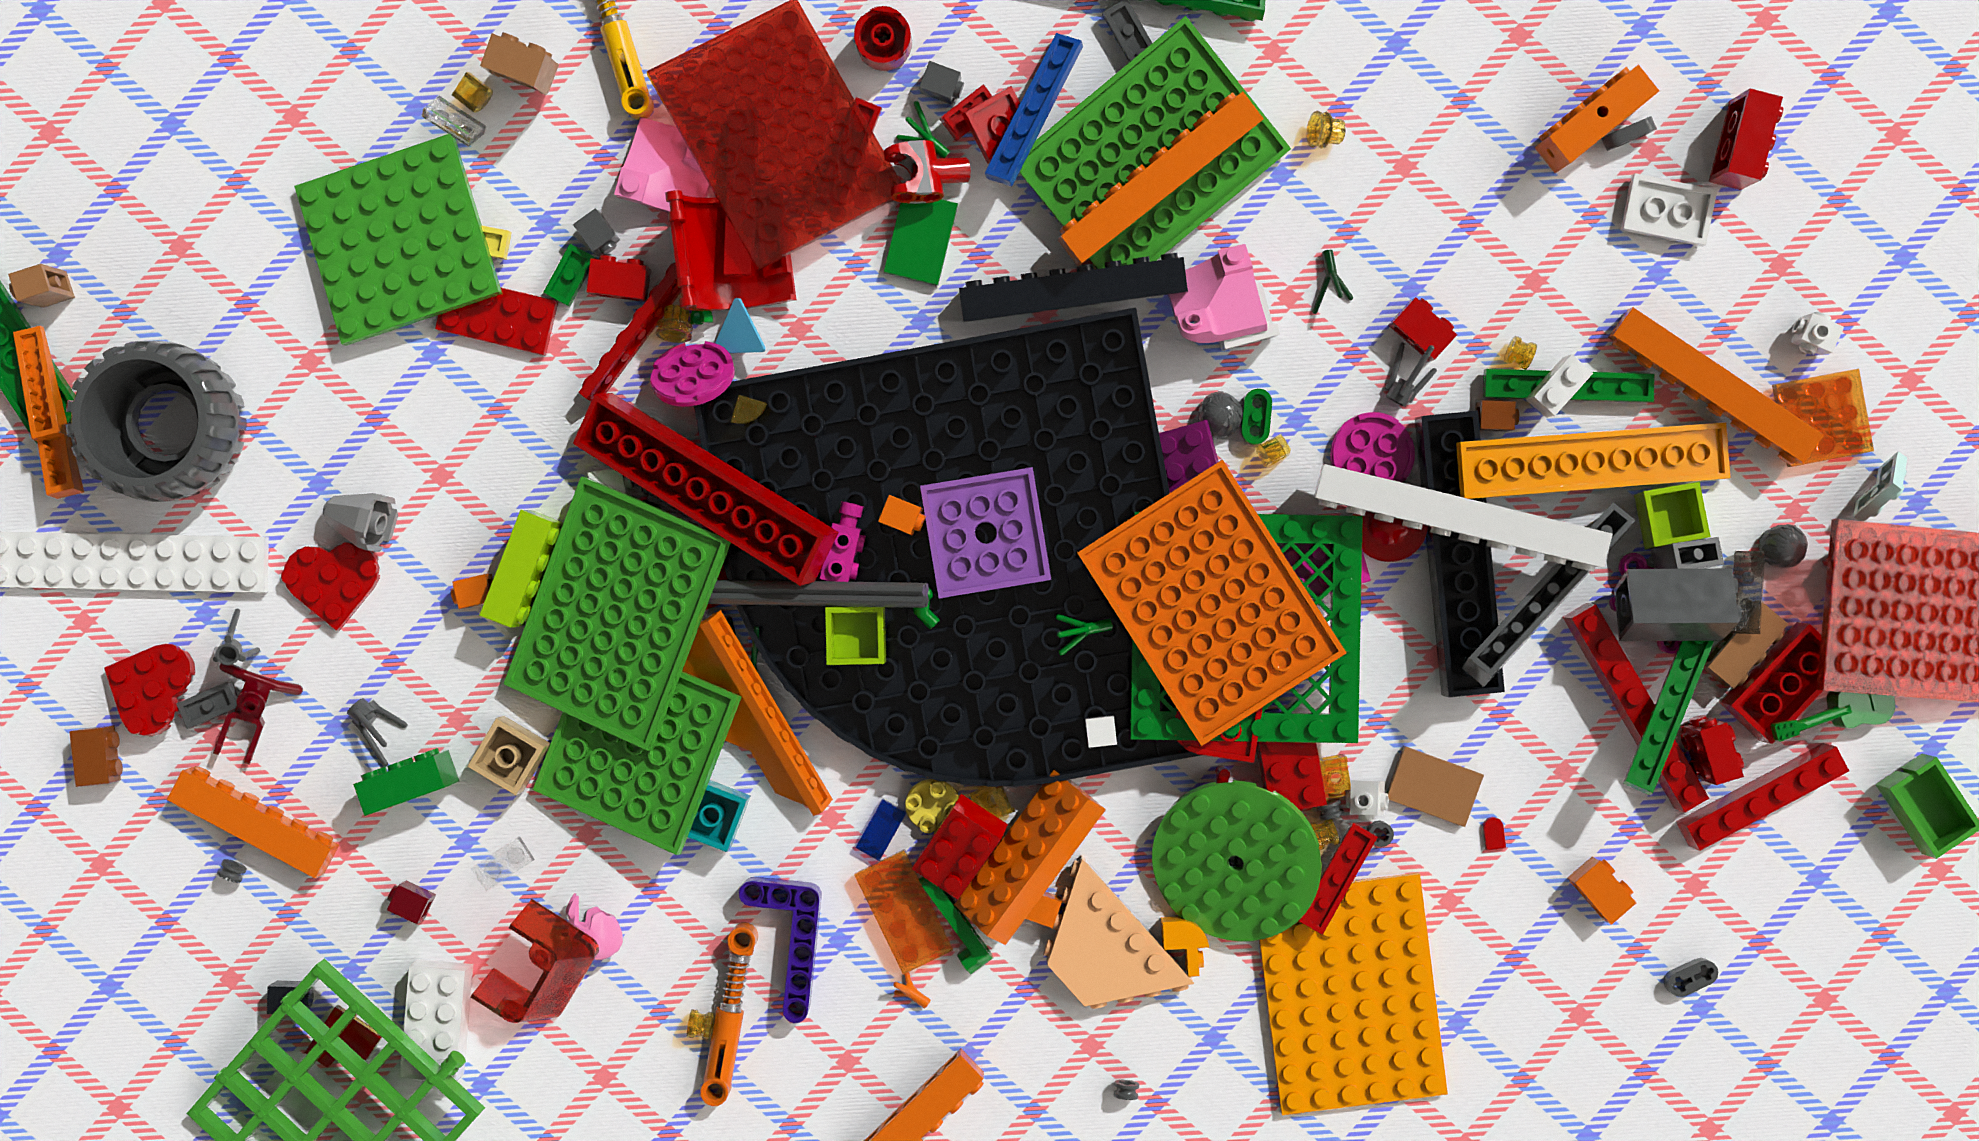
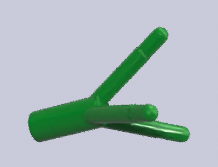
M914 101V106L923 129L910 117H906L905 120L922 138L897 135L896 139L906 142L918 140L933 141L936 154L941 158H945L950 150L932 136L919 102Z
M1056 615L1057 620L1080 627L1058 632L1057 636L1059 638L1079 634L1059 651V655H1064L1089 634L1112 630L1111 620L1106 619L1084 623L1063 615Z

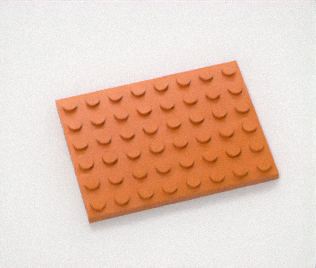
M1223 459L1077 552L1201 746L1346 654L1343 646Z

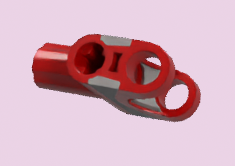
M930 140L893 144L883 152L886 162L904 167L911 176V180L895 185L890 189L891 198L896 202L913 204L936 202L944 197L942 184L968 183L970 180L971 168L967 157L937 158L934 142Z

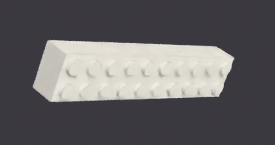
M1327 464L1321 466L1314 498L1319 499L1318 505L1336 509L1337 504L1347 506L1346 512L1365 516V512L1368 511L1375 513L1374 519L1393 523L1394 518L1403 520L1402 526L1414 529H1422V525L1431 527V533L1450 537L1451 532L1459 534L1458 539L1479 544V540L1483 539L1487 540L1486 546L1508 550V546L1516 547L1515 553L1536 558L1537 553L1544 554L1543 560L1564 565L1566 560L1573 561L1572 567L1593 572L1595 567L1604 568L1613 535L1612 533Z

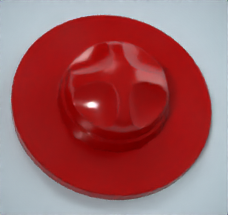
M1365 512L1362 522V549L1369 557L1383 562H1396L1413 555L1423 544L1428 526L1422 525V529H1414L1402 526L1403 520L1394 518L1393 523L1374 519L1375 513Z

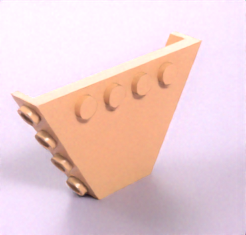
M1081 855L1079 861L1074 860L1069 875L1073 877L1071 887L1066 886L1061 899L1065 905L1062 914H1057L1052 928L1056 930L1053 940L1048 939L1043 955L1047 956V965L1084 1007L1090 1006L1092 1009L1106 1006L1107 1002L1118 1000V1003H1126L1134 1000V996L1145 994V997H1155L1162 994V990L1172 989V991L1178 992L1189 988L1188 985L1194 984L1192 977H1188L1187 973L1090 867L1085 858Z

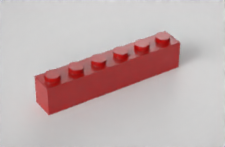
M1822 743L1677 820L1676 823L1688 846L1701 851L1849 772V769L1837 746Z

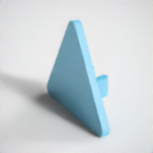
M735 298L715 343L724 347L729 353L764 352L766 347L742 300Z

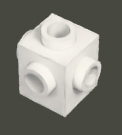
M1814 312L1802 316V318L1800 317L1796 321L1792 329L1794 336L1791 342L1799 345L1798 349L1807 354L1833 353L1844 327L1830 321L1831 317L1829 315Z
M1351 780V791H1348L1346 795V806L1350 808V814H1357L1358 820L1375 821V815H1384V810L1388 809L1389 804L1388 793H1385V782Z

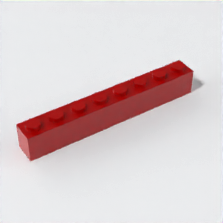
M1586 603L1563 616V619L1638 746L1655 704L1597 605ZM1674 740L1658 782L1674 809L1686 813L1710 798L1676 740Z

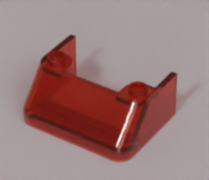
M531 899L510 924L509 929L533 943L529 950V958L534 965L543 970L533 991H529L493 968L470 997L511 1023L559 1017L569 1004L599 953V946L595 939Z

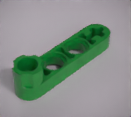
M921 876L919 878L920 884L965 944L966 948L960 951L957 957L963 967L970 974H973L994 958L992 953L964 914L954 905L955 902L950 895Z

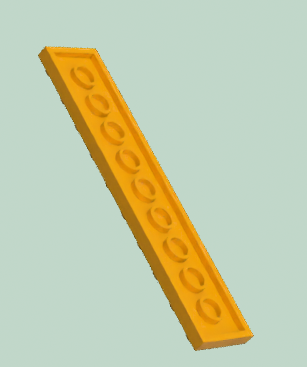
M1726 422L1456 443L1460 497L1467 499L1731 478Z

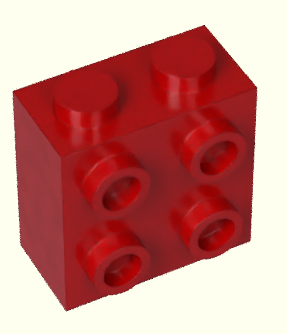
M1700 715L1690 718L1689 724L1681 726L1683 731L1681 741L1684 748L1689 750L1691 757L1689 764L1699 780L1719 785L1744 777L1742 772L1744 762L1740 753L1736 752L1733 743L1736 740L1733 728L1727 722L1716 720L1715 717L1706 718V715Z

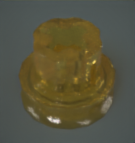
M1318 110L1314 111L1307 125L1306 137L1309 146L1312 148L1318 146L1323 149L1328 144L1339 145L1345 137V122L1342 119L1332 118L1331 114L1327 111L1323 113Z
M680 305L666 306L664 308V317L657 322L656 336L673 343L690 341L692 339L690 332L693 330V325L688 322L690 311L680 308Z

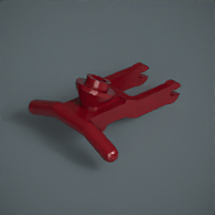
M220 663L219 668L222 672L244 681L245 684L242 692L237 697L236 708L230 710L226 716L213 754L219 755L232 719L237 718L257 726L244 761L245 764L250 765L265 725L262 713L270 691L300 695L303 692V687L299 684L265 677L234 664L224 665Z

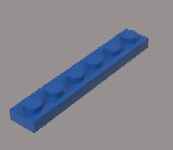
M1058 33L1055 34L985 171L987 179L1013 186L1083 48L1081 40Z

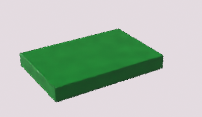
M942 199L932 203H900L884 273L938 286L958 203Z

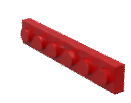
M675 262L667 268L666 275L659 285H656L650 291L649 298L644 305L635 311L632 321L627 328L618 334L616 343L610 351L601 357L599 365L592 375H589L584 380L582 388L578 393L587 400L592 401L594 394L608 392L680 295L681 289L677 288Z

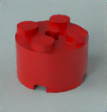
M878 6L870 9L856 23L854 30L855 44L865 64L880 71L893 70L904 64L912 49V37L909 24L900 12L891 7ZM882 35L888 36V40H885V43L879 42V39H882Z

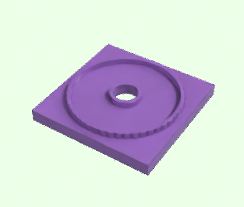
M1033 467L920 486L939 598L1051 580ZM984 522L991 523L996 529L995 539L987 544L978 541L975 535L977 526Z

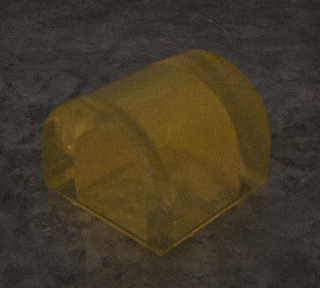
M466 72L452 93V96L472 112H479L490 101L493 90L472 73Z
M1281 434L1255 447L1264 468L1288 457L1291 451Z

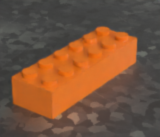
M1053 770L1050 776L1060 774L1057 771ZM1070 779L1043 784L954 905L987 937L1006 945L1106 809Z

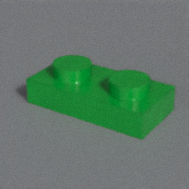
M569 244L543 293L570 307L589 273L590 259H596V257Z

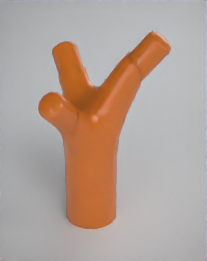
M905 972L906 985L894 982L893 986L899 989L894 991V995L908 997L925 1009L931 999L917 990L911 981L910 973Z

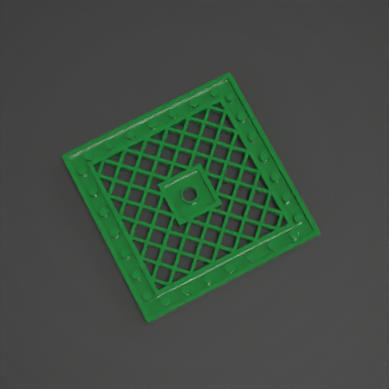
M1258 514L1275 542L1286 543L1280 549L1282 553L1291 547L1300 557L1291 566L1293 570L1305 562L1314 571L1304 582L1301 579L1300 581L1314 603L1318 604L1328 614L1325 620L1327 622L1330 620V628L1343 646L1346 654L1330 663L1329 666L1324 667L1326 672L1316 682L1311 676L1307 678L1312 686L1302 695L1294 688H1291L1290 691L1297 700L1288 709L1276 698L1263 706L1261 719L1254 720L1255 713H1252L1222 734L1226 738H1234L1241 726V735L1235 741H1251L1253 733L1258 736L1257 742L1358 743L1363 516ZM1294 543H1312L1314 545L1307 552L1303 553ZM1323 544H1332V553ZM1318 547L1328 557L1319 568L1308 558ZM1330 564L1331 581L1322 573ZM1317 576L1328 586L1319 596H1316L1308 587ZM1330 591L1331 610L1321 601ZM1132 640L1130 739L1197 740L1183 717L1180 720L1175 718L1178 711L1176 706L1173 708L1163 698L1167 692L1165 689L1160 692L1158 678ZM1328 677L1329 695L1320 687ZM1317 689L1326 700L1317 709H1314L1305 699ZM1160 701L1170 711H1160ZM1274 703L1283 713L1264 711ZM1302 703L1311 713L1292 712ZM1329 705V714L1321 713ZM1218 735L1217 737L1213 738V739L1210 740V741H1225V740H1223V739L1220 737V735Z

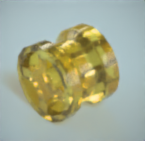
M1514 336L1506 350L1504 362L1509 364L1517 363L1520 368L1526 370L1535 356L1537 344L1533 342L1525 343L1520 337Z
M1332 819L1324 820L1320 824H1311L1319 842V850L1324 849L1328 844H1340Z
M692 1009L687 1026V1037L701 1036L704 1040H710L714 1023V1012L702 1014L698 1010Z

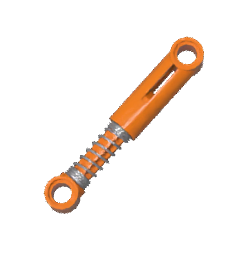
M748 922L737 924L728 936V951L730 952L728 959L730 964L727 965L729 967V972H726L728 978L724 980L727 982L726 987H723L725 990V994L722 995L724 1001L716 1008L704 1081L700 1090L702 1100L710 1106L723 1104L732 1088V1077L744 1011L741 1008L743 1003L741 998L744 996L742 990L745 989L744 982L747 981L745 975L748 974L746 968L750 966V958L758 941L756 927ZM746 933L750 938V943L746 945L740 944L736 939V934ZM724 1049L721 1072H718L721 1050ZM719 1084L723 1089V1093H713L710 1090V1085Z

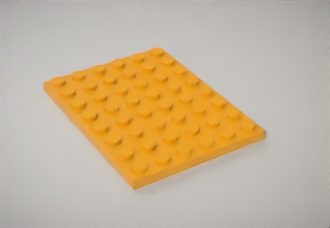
M1418 872L1353 880L1323 935L1298 921L1277 935L1259 940L1282 1115L1448 1095L1421 877Z

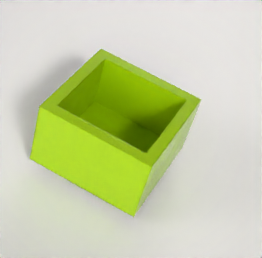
M1700 482L1653 489L1634 495L1645 550L1672 543L1711 537Z
M825 607L827 665L884 664L886 662L885 607Z

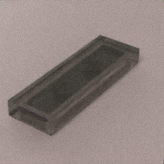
M1735 551L1733 577L1738 581L1736 602L1741 607L1742 617L1741 621L1730 633L1761 634L1765 568L1764 551Z

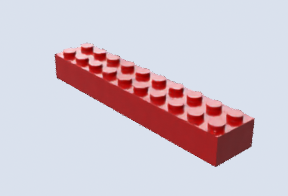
M594 394L573 444L799 586L815 582L839 533L838 531L615 394Z

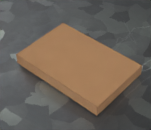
M1403 746L1387 793L1391 801L1465 827L1484 774Z

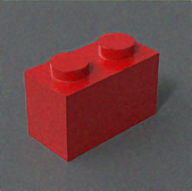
M599 255V259H590L586 292L593 296L646 302L648 299L651 269L644 265L642 260L627 259V263L616 262V257Z
M1415 297L1405 305L1388 326L1421 356H1423L1430 345H1433L1434 350L1427 360L1431 362L1442 353L1458 334L1453 331L1454 326L1444 317L1439 318L1432 312L1433 307L1423 298L1419 300Z

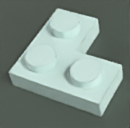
M1897 452L1878 468L1876 484L1855 503L1853 514L1855 519L1863 523L1870 516H1877L1890 499L1895 500L1901 495L1904 490V477L1907 473L1905 470L1906 456Z

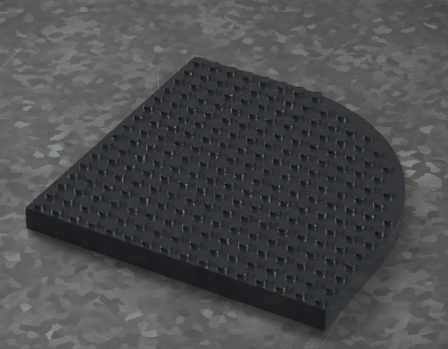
M1136 307L732 381L730 386L715 399L694 406L701 447L831 528L832 523L839 524L842 514L839 513L841 501L864 506L861 518L858 517L856 528L862 529L861 535L866 537L862 553L856 552L854 563L859 564L856 580L850 579V582L927 583L933 592V597L929 600V609L940 621L931 630L913 613V608L885 607L886 662L884 664L827 665L825 607L828 606H736L748 634L758 648L762 659L777 676L783 687L793 695L812 717L819 720L836 736L864 751L867 755L896 766L903 771H909L942 782L947 781L963 785L986 787H1019L1053 783L1201 756L1186 750L1177 740L1130 739L1132 638L1077 554L1083 548L1132 518L1134 512L1143 511L1170 493ZM1033 467L1051 580L939 598L926 519L921 530H915L913 535L878 522L888 496H894L923 508L922 514L925 515L920 486ZM987 522L979 524L975 530L977 540L985 544L992 542L996 537L995 527ZM840 535L838 543L842 546L848 544V537ZM732 543L730 544L723 563L727 580L791 581ZM834 563L831 567L832 571L836 574L842 571V566L839 563ZM819 572L815 581H826L820 579L821 572ZM1056 615H1063L1084 623L1106 619L1111 620L1112 630L1089 634L1064 655H1059V651L1079 634L1059 638L1057 636L1058 632L1080 627L1057 620ZM755 626L759 627V638L754 632ZM1160 683V692H1161L1164 688H1163V686H1162L1161 683ZM1166 694L1163 698L1174 708V703ZM1160 701V711H1170ZM1114 716L1117 745L1089 748L1085 719ZM1053 770L1057 771L1060 774L1050 776Z

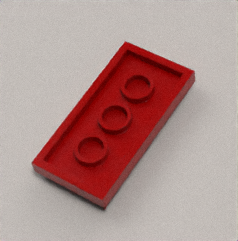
M501 288L502 294L438 315L436 330L546 356L559 302Z

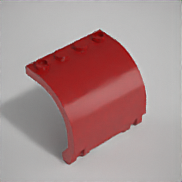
M774 188L756 192L753 277H726L723 274L726 197H691L683 195L681 190L665 192L666 202H669L670 205L668 219L671 225L677 271V288L681 289L682 298H679L680 308L693 311L730 310L735 298H740L746 309L797 300L782 189Z

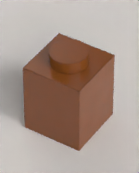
M1484 400L1475 402V411L1478 410L1480 430H1515V425H1518L1520 416L1519 409L1516 408V402Z

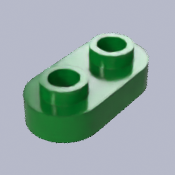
M1257 388L1245 395L1242 409L1241 436L1245 442L1251 445L1261 444L1268 438L1271 424L1272 397L1266 390ZM1254 398L1261 400L1262 406L1260 408H1255L1252 405ZM1251 426H1257L1259 428V434L1257 436H1252L1250 434Z

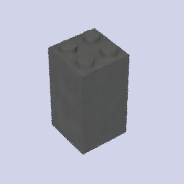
M1628 569L1614 587L1619 641H1722L1736 627L1742 617L1741 607L1736 602L1738 581L1733 577V569Z

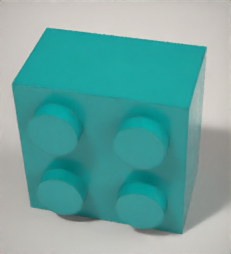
M709 780L688 838L728 852L732 847L751 795Z

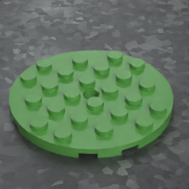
M1237 780L1228 783H1208L1180 797L1168 809L1157 829L1152 848V865L1159 890L1178 916L1185 920L1193 921L1204 933L1217 938L1231 941H1255L1272 937L1287 930L1307 912L1319 888L1322 862L1316 834L1304 814L1292 802L1275 791L1272 793L1256 786V783ZM1232 856L1240 857L1244 862L1243 867L1230 866L1229 858Z

